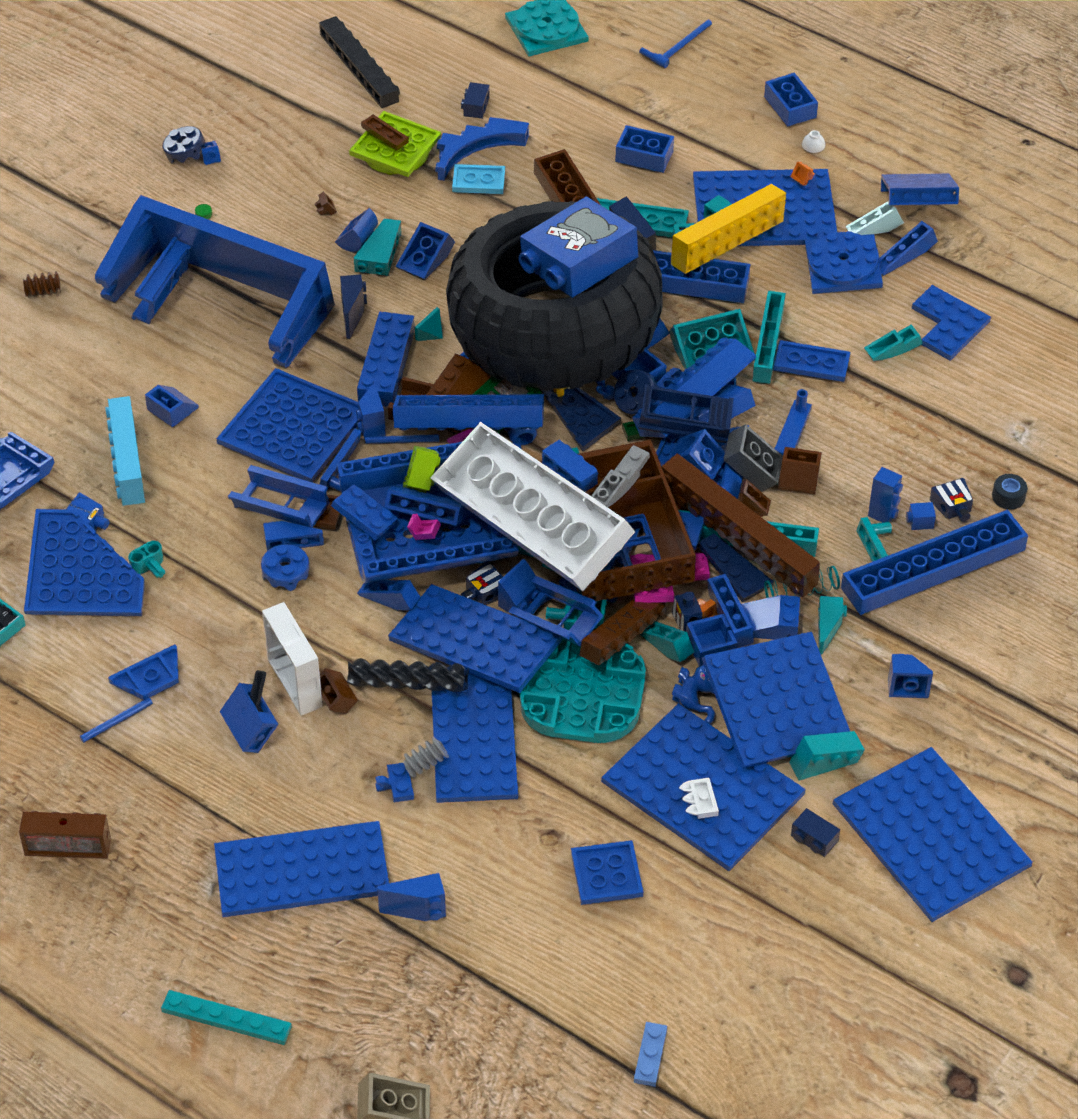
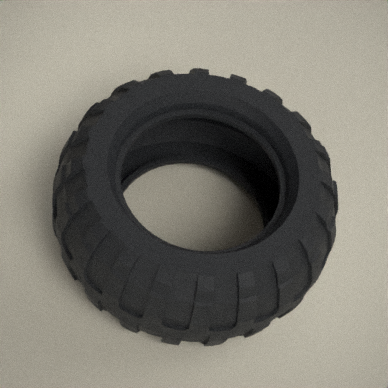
M546 201L529 206L524 205L490 218L485 226L478 227L470 233L459 251L454 255L446 288L450 325L464 353L493 378L506 379L517 387L526 388L528 386L546 391L557 388L570 387V389L583 387L584 384L606 380L616 370L627 368L637 358V355L642 353L650 344L663 308L662 274L647 238L643 237L640 231L637 230L638 257L584 290L583 292L585 293L576 295L573 298L552 300L529 299L523 297L554 289L549 287L546 281L534 272L529 274L522 268L519 262V255L522 253L520 236L576 202ZM619 216V217H621L622 219H624V220H626L627 222H629L626 218H624V217H622V216Z

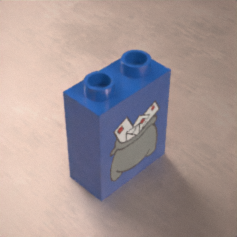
M587 196L520 236L522 253L519 255V262L522 268L529 274L534 272L543 278L549 287L554 290L560 289L572 298L638 257L637 227Z

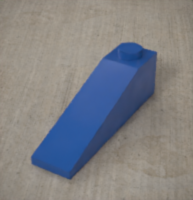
M923 221L917 224L879 258L881 275L884 276L927 252L938 242L934 229Z

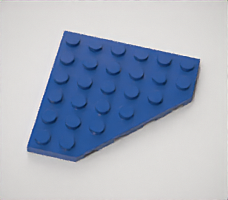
M36 509L24 613L30 615L142 616L144 578L122 556L120 557L114 551V548L106 540L102 539L75 510Z

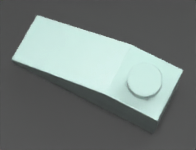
M886 202L848 224L846 228L848 231L860 235L890 232L904 222L895 206L889 205Z

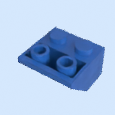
M157 385L145 394L147 410L172 428L199 408L197 403L174 387Z

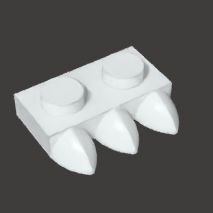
M709 778L687 781L679 787L682 791L688 792L683 797V801L693 804L686 809L687 813L697 816L698 819L718 816L719 810Z

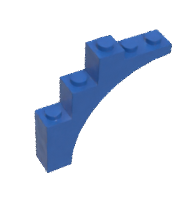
M490 117L484 127L466 125L465 131H462L461 135L443 133L441 139H438L437 142L440 162L436 163L435 172L438 173V180L445 181L455 164L474 152L496 146H526L529 137V123Z

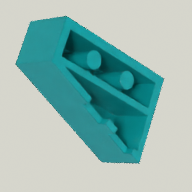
M855 731L803 736L795 751L796 754L792 756L789 763L800 781L855 764L860 760L865 749Z

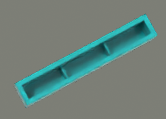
M768 291L753 368V382L771 383L786 293Z

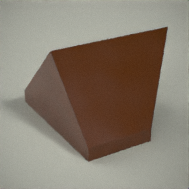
M745 479L741 489L740 501L760 517L768 515L771 500L749 480Z

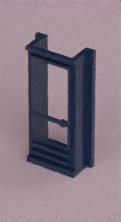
M645 384L638 429L678 436H686L705 429L716 442L727 443L734 398H721L652 387ZM654 399L692 405L690 419L649 413L650 401ZM695 406L710 408L708 422L693 420Z

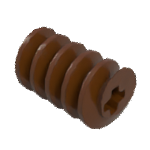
M55 271L54 277L48 272L47 277L41 273L40 278H38L35 273L33 279L30 278L29 274H27L26 280L23 279L25 297H28L29 291L32 296L36 295V291H38L39 295H42L45 290L48 295L52 289L53 293L57 294L59 288L61 292L60 277L57 271Z

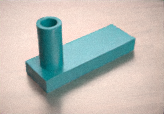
M868 517L861 518L856 531L872 562L888 556L877 535L891 533V523L871 524Z

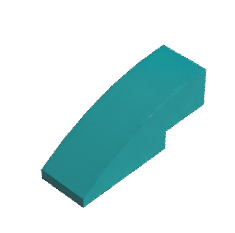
M911 324L899 332H896L895 329L865 346L864 349L873 361L901 355L923 343L921 336Z

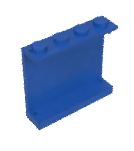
M949 173L881 174V192H889V205L959 203V186Z

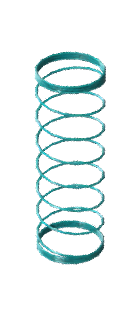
M831 566L828 576L831 581V588L833 586L837 590L840 587L839 574L835 566ZM832 568L834 569L836 574L837 587L835 586L833 581ZM767 580L764 583L766 598H769L767 583L770 587L771 595L774 597L773 587L770 581Z

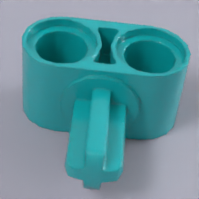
M155 540L149 541L129 553V564L138 574H144L149 570L156 578H162L165 574V570L160 565L164 559L160 542Z

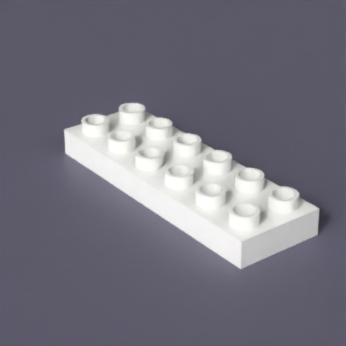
M482 422L475 427L431 477V480L441 491L582 591L596 579L600 571L635 533L624 518Z

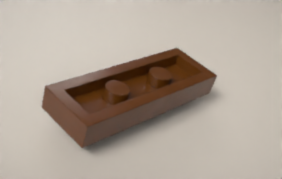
M374 114L361 122L363 129L396 151L409 143V137Z

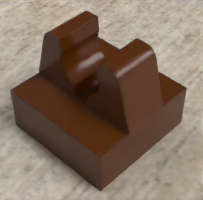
M324 191L318 195L319 200L315 203V206L318 208L317 212L320 215L327 213L333 215L336 213L333 200Z

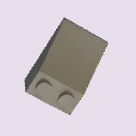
M368 1073L358 1083L357 1119H430V1085Z

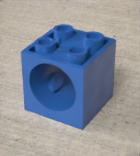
M703 429L679 438L664 463L678 453L713 480L724 462L725 452L711 435Z

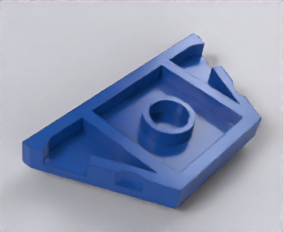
M176 644L109 676V683L142 700L178 684L179 672Z

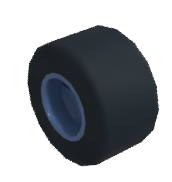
M1015 474L999 476L993 486V501L1004 509L1021 507L1026 499L1027 483L1023 478Z

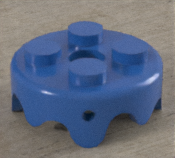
M290 544L278 545L269 549L261 561L263 580L267 579L272 587L282 586L288 591L295 590L297 583L302 579L306 580L310 567L306 552L298 546ZM283 562L290 563L289 565L285 566L280 565Z

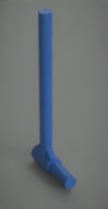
M709 19L706 20L663 55L652 53L643 47L639 50V53L651 59L652 62L666 68L669 65V58L711 26L712 22Z

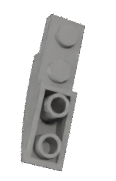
M633 445L616 469L609 471L591 497L607 508L618 501L639 478L640 470L650 458L649 452Z

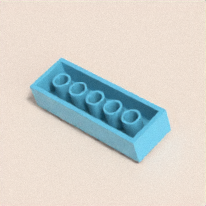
M130 396L108 399L109 407H105L106 417L110 418L107 420L108 431H112V433H109L110 445H114L111 446L112 459L116 458V460L112 461L113 471L117 472V474H114L115 486H119L116 488L117 497L122 499L123 506L145 503Z

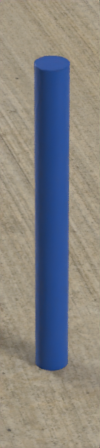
M439 434L365 437V444L439 442Z
M148 697L80 735L81 741L84 743L153 704L152 700Z

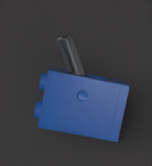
M261 670L255 672L253 684L239 683L219 711L243 752L259 753L279 725L262 697L266 672Z

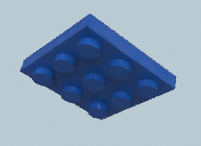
M633 840L571 848L581 905L643 897L644 892Z

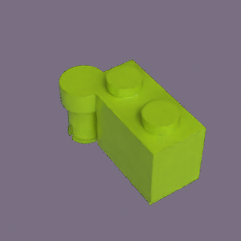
M414 445L407 476L404 478L406 481L403 482L404 488L414 489L426 493L427 490L429 491L430 486L434 485L431 477L434 474L435 468H438L440 464V457H438L439 454L436 450Z

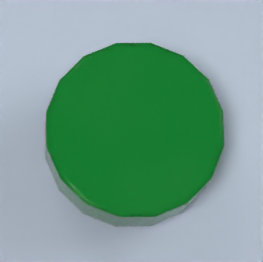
M200 204L195 208V215L209 219L212 217V208L208 204Z

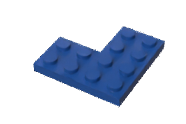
M931 285L912 304L913 310L938 323L921 339L922 346L949 361L991 320V316L934 285Z

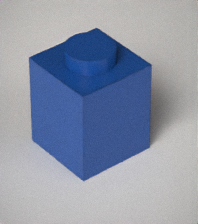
M933 502L910 504L909 511L906 512V521L910 523L911 530L934 529L936 514Z

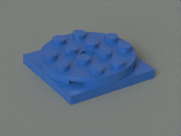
M847 231L829 233L820 239L805 240L812 294L883 288L879 253L874 234L860 235Z

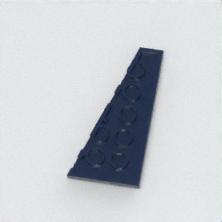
M565 388V393L562 397H558L554 389L541 390L582 452L621 423V417L580 388Z

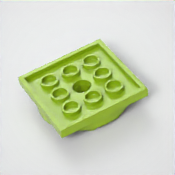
M383 111L378 118L409 137V143L396 151L368 131H365L349 150V155L365 161L372 169L379 172L409 177L414 170H417L426 162L430 150L442 136L440 131Z

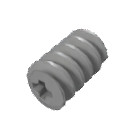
M432 737L433 744L425 741V749L418 745V753L411 749V757L407 753L404 754L405 768L413 778L416 777V772L422 774L423 768L425 770L430 769V764L435 766L437 760L442 762L444 756L449 758L445 747L435 737Z

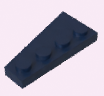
M712 534L698 542V547L719 574L727 575L741 602L764 591L765 581H770L773 586L772 579L717 535Z

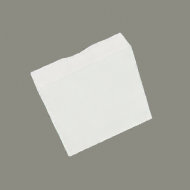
M283 602L262 610L268 661L285 687L299 714L302 716L323 707L318 657L286 604Z

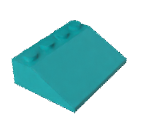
M740 309L676 324L669 330L674 349L684 369L691 367L698 358L706 354L708 349L714 347L718 340L725 337L737 339L754 353Z

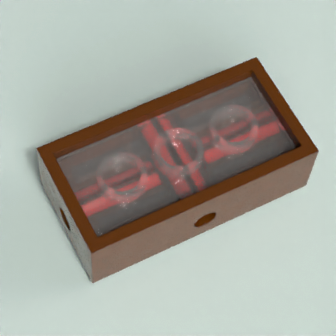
M38 811L23 812L19 835L25 856L108 859L111 835L106 814Z

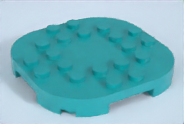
M562 638L560 644L520 693V709L524 720L535 731L556 738L607 743L626 736L636 726L640 715L646 673L642 656H638L634 652V648L626 643L609 660L604 661L601 665H597L580 656L581 646L579 647L575 643Z

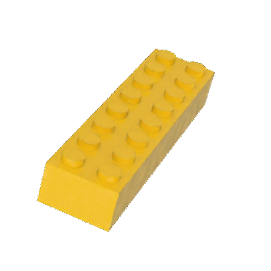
M770 184L674 234L671 265L686 274L780 224L784 219L786 192Z

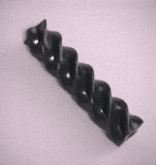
M358 658L352 663L348 661L347 683L356 687L370 685L375 688L389 686L394 689L408 687L413 690L427 688L433 691L447 689L452 692H462L468 689L469 667L466 669L463 665L455 663L447 668L440 662H435L427 667L420 661L413 662L408 666L401 660L394 661L389 665L382 659H377L370 664L365 659Z

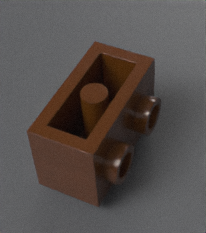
M327 668L320 673L321 695L329 710L335 713L347 714L358 702V699L343 674Z

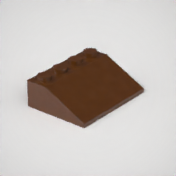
M455 353L426 395H472L491 376L470 359ZM499 382L494 389L500 393L504 384ZM490 391L487 395L495 394L492 391ZM447 428L445 430L457 435L472 428H465L463 430Z

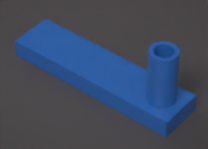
M804 389L797 391L796 400L793 402L774 448L782 456L785 447L796 448L812 409V404L807 403L808 392Z
M355 428L320 478V485L327 486V488L331 487L341 492L339 478H336L338 475L337 463L345 462L349 459L360 443V430Z

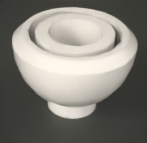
M813 130L804 137L802 147L807 152L818 153L824 150L825 140L818 131Z

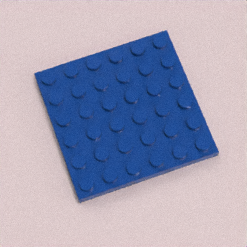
M275 368L216 438L217 444L302 480L313 482L357 427L359 422L356 416V410H359L358 402Z
M812 632L703 656L704 667L742 768L792 757L796 754L795 751L803 736L850 732Z

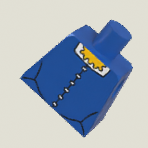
M80 492L66 508V510H75L94 530L97 527L106 530L109 526V519L104 518L103 506Z

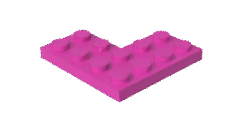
M695 552V581L707 580L710 578L708 559L704 553ZM653 554L630 555L633 565L655 561ZM673 586L634 593L635 602H674Z

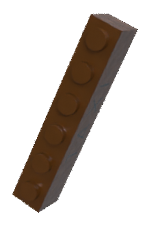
M634 598L582 639L580 656L597 665H601L604 661L609 660L626 643H630L635 636L641 634L645 628L652 625L655 620L666 613V602H635Z

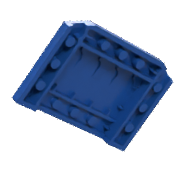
M9 432L7 437L0 439V510L47 476L55 463L52 456L13 432Z

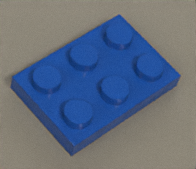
M355 484L343 492L331 504L335 510L374 540L378 539L398 520L394 514Z

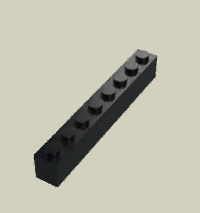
M337 16L319 22L321 37L381 108H385L398 103L399 87L394 85L391 78L384 73L383 68L377 65L375 59L368 54L366 48H363L359 40L355 39L352 32L345 27L344 22L340 21Z

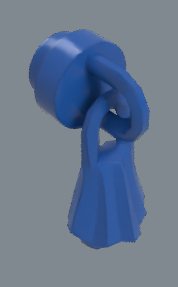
M605 380L596 382L598 384L596 391L603 395L604 399H614L613 386L607 385L605 387Z

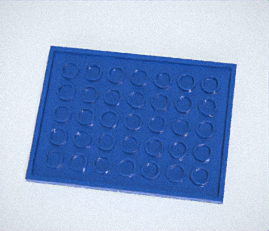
M794 169L693 171L697 222L705 219L704 205L716 196L720 195L733 204L773 184L786 192L783 222L738 246L805 245V240L820 239L829 233H836L837 226L828 169H813L815 174L812 180L808 181L807 185H802L790 177Z
M679 703L601 777L603 784L727 871H730L805 795L806 791L805 788L768 763L742 768L731 738ZM709 778L719 813L718 816L698 819L697 816L686 812V809L693 804L683 801V797L688 792L682 791L679 787L687 781Z
M932 747L833 799L832 804L931 922L1030 868L1033 863Z

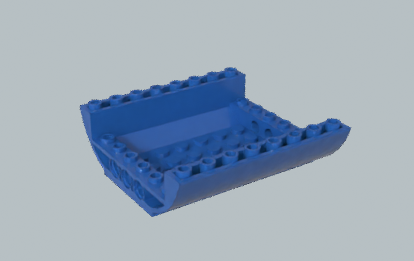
M462 442L427 447V449L436 450L439 454L438 457H440L439 467L435 468L434 473ZM413 450L337 463L341 494L355 484L385 507L388 489L394 485L403 487V482L406 481L404 478L407 476ZM435 483L433 486H430L429 491H426L427 494L454 500L441 491ZM388 508L386 509L394 514L398 520L376 540L346 518L359 575L364 584L512 558L518 555L516 543L467 508L464 511L463 521L457 526L440 522L441 525L435 539L415 540L414 537H404L412 535L407 528L412 515ZM420 517V519H421L422 521H423V520H431V519H427V518ZM462 525H468L469 527L466 528V529H463V528H461L460 526H462ZM449 528L450 531L444 532L442 529ZM394 538L395 540L388 542L386 539Z

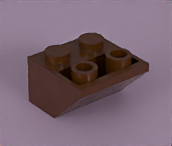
M785 447L778 489L815 494L822 452Z

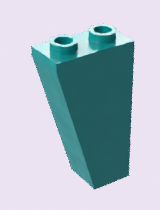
M385 218L354 256V272L389 276L402 234L401 220Z

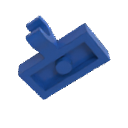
M404 763L387 765L388 778L385 776L375 777L376 791L381 792L391 789L393 802L414 800L410 774L406 770Z

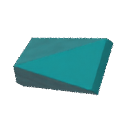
M436 307L415 326V340L443 339L440 308Z

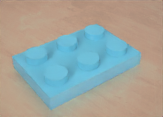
M455 164L452 192L503 194L505 166Z

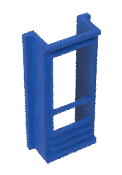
M173 237L135 291V296L142 299V301L132 314L133 320L138 319L147 324L151 323V319H153L178 283L182 273L184 274L187 271L191 246L178 241L177 237Z
M250 465L247 469L251 482L244 492L240 494L231 491L228 495L235 508L240 507L312 528L330 504L326 493L328 490L327 486ZM257 487H261L291 497L284 506L250 496ZM294 497L306 500L299 511L288 508Z
M535 576L531 582L538 588L540 593L526 611L512 606L508 612L580 647L582 639L593 631L603 617L601 612L595 607L597 602ZM546 597L571 607L557 625L533 615ZM574 609L583 612L570 630L562 628V625Z

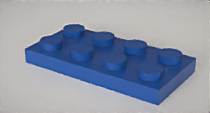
M780 340L773 370L845 382L851 352Z

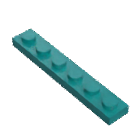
M172 990L168 991L161 1007L163 1013L285 1045L292 1028L291 1022Z

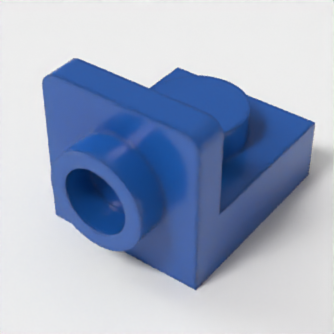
M216 141L206 142L205 146L200 147L205 165L221 161Z

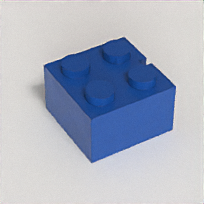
M724 614L687 623L686 632L690 638L694 650L693 655L699 667L703 666V656L737 648L738 643L732 630H730Z

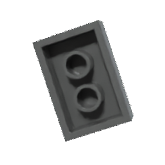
M746 424L730 432L724 461L761 492L778 484L783 456Z

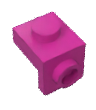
M413 514L407 528L415 540L435 539L441 524L438 519L422 521L418 514Z

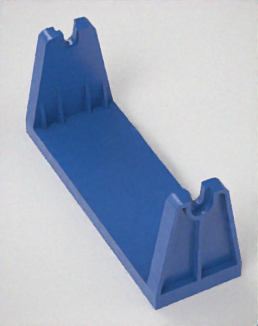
M142 195L139 196L95 274L96 283L104 287L100 293L101 297L111 302H116L158 253H163L175 236L178 241L191 246L189 264L289 301L268 342L269 349L275 352L272 357L273 363L285 368L292 363L335 306L325 262Z

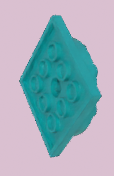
M566 0L529 1L518 10L505 13V19L528 57L585 43L589 40V36L579 22L577 12Z

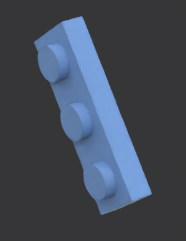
M646 1022L634 1083L656 1087L667 1025Z

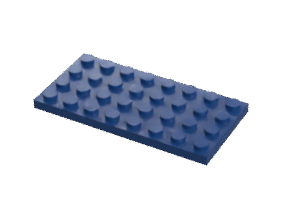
M433 584L429 586L413 609L407 612L388 635L389 641L449 665L459 663L466 669L469 667V673L518 693H521L562 641L560 636L523 619Z
M469 673L468 689L465 691L432 690L433 736L443 744L449 755V758L444 756L442 762L437 760L435 765L436 803L518 799L511 689Z
M379 821L214 843L222 917L378 896L377 886L389 884Z

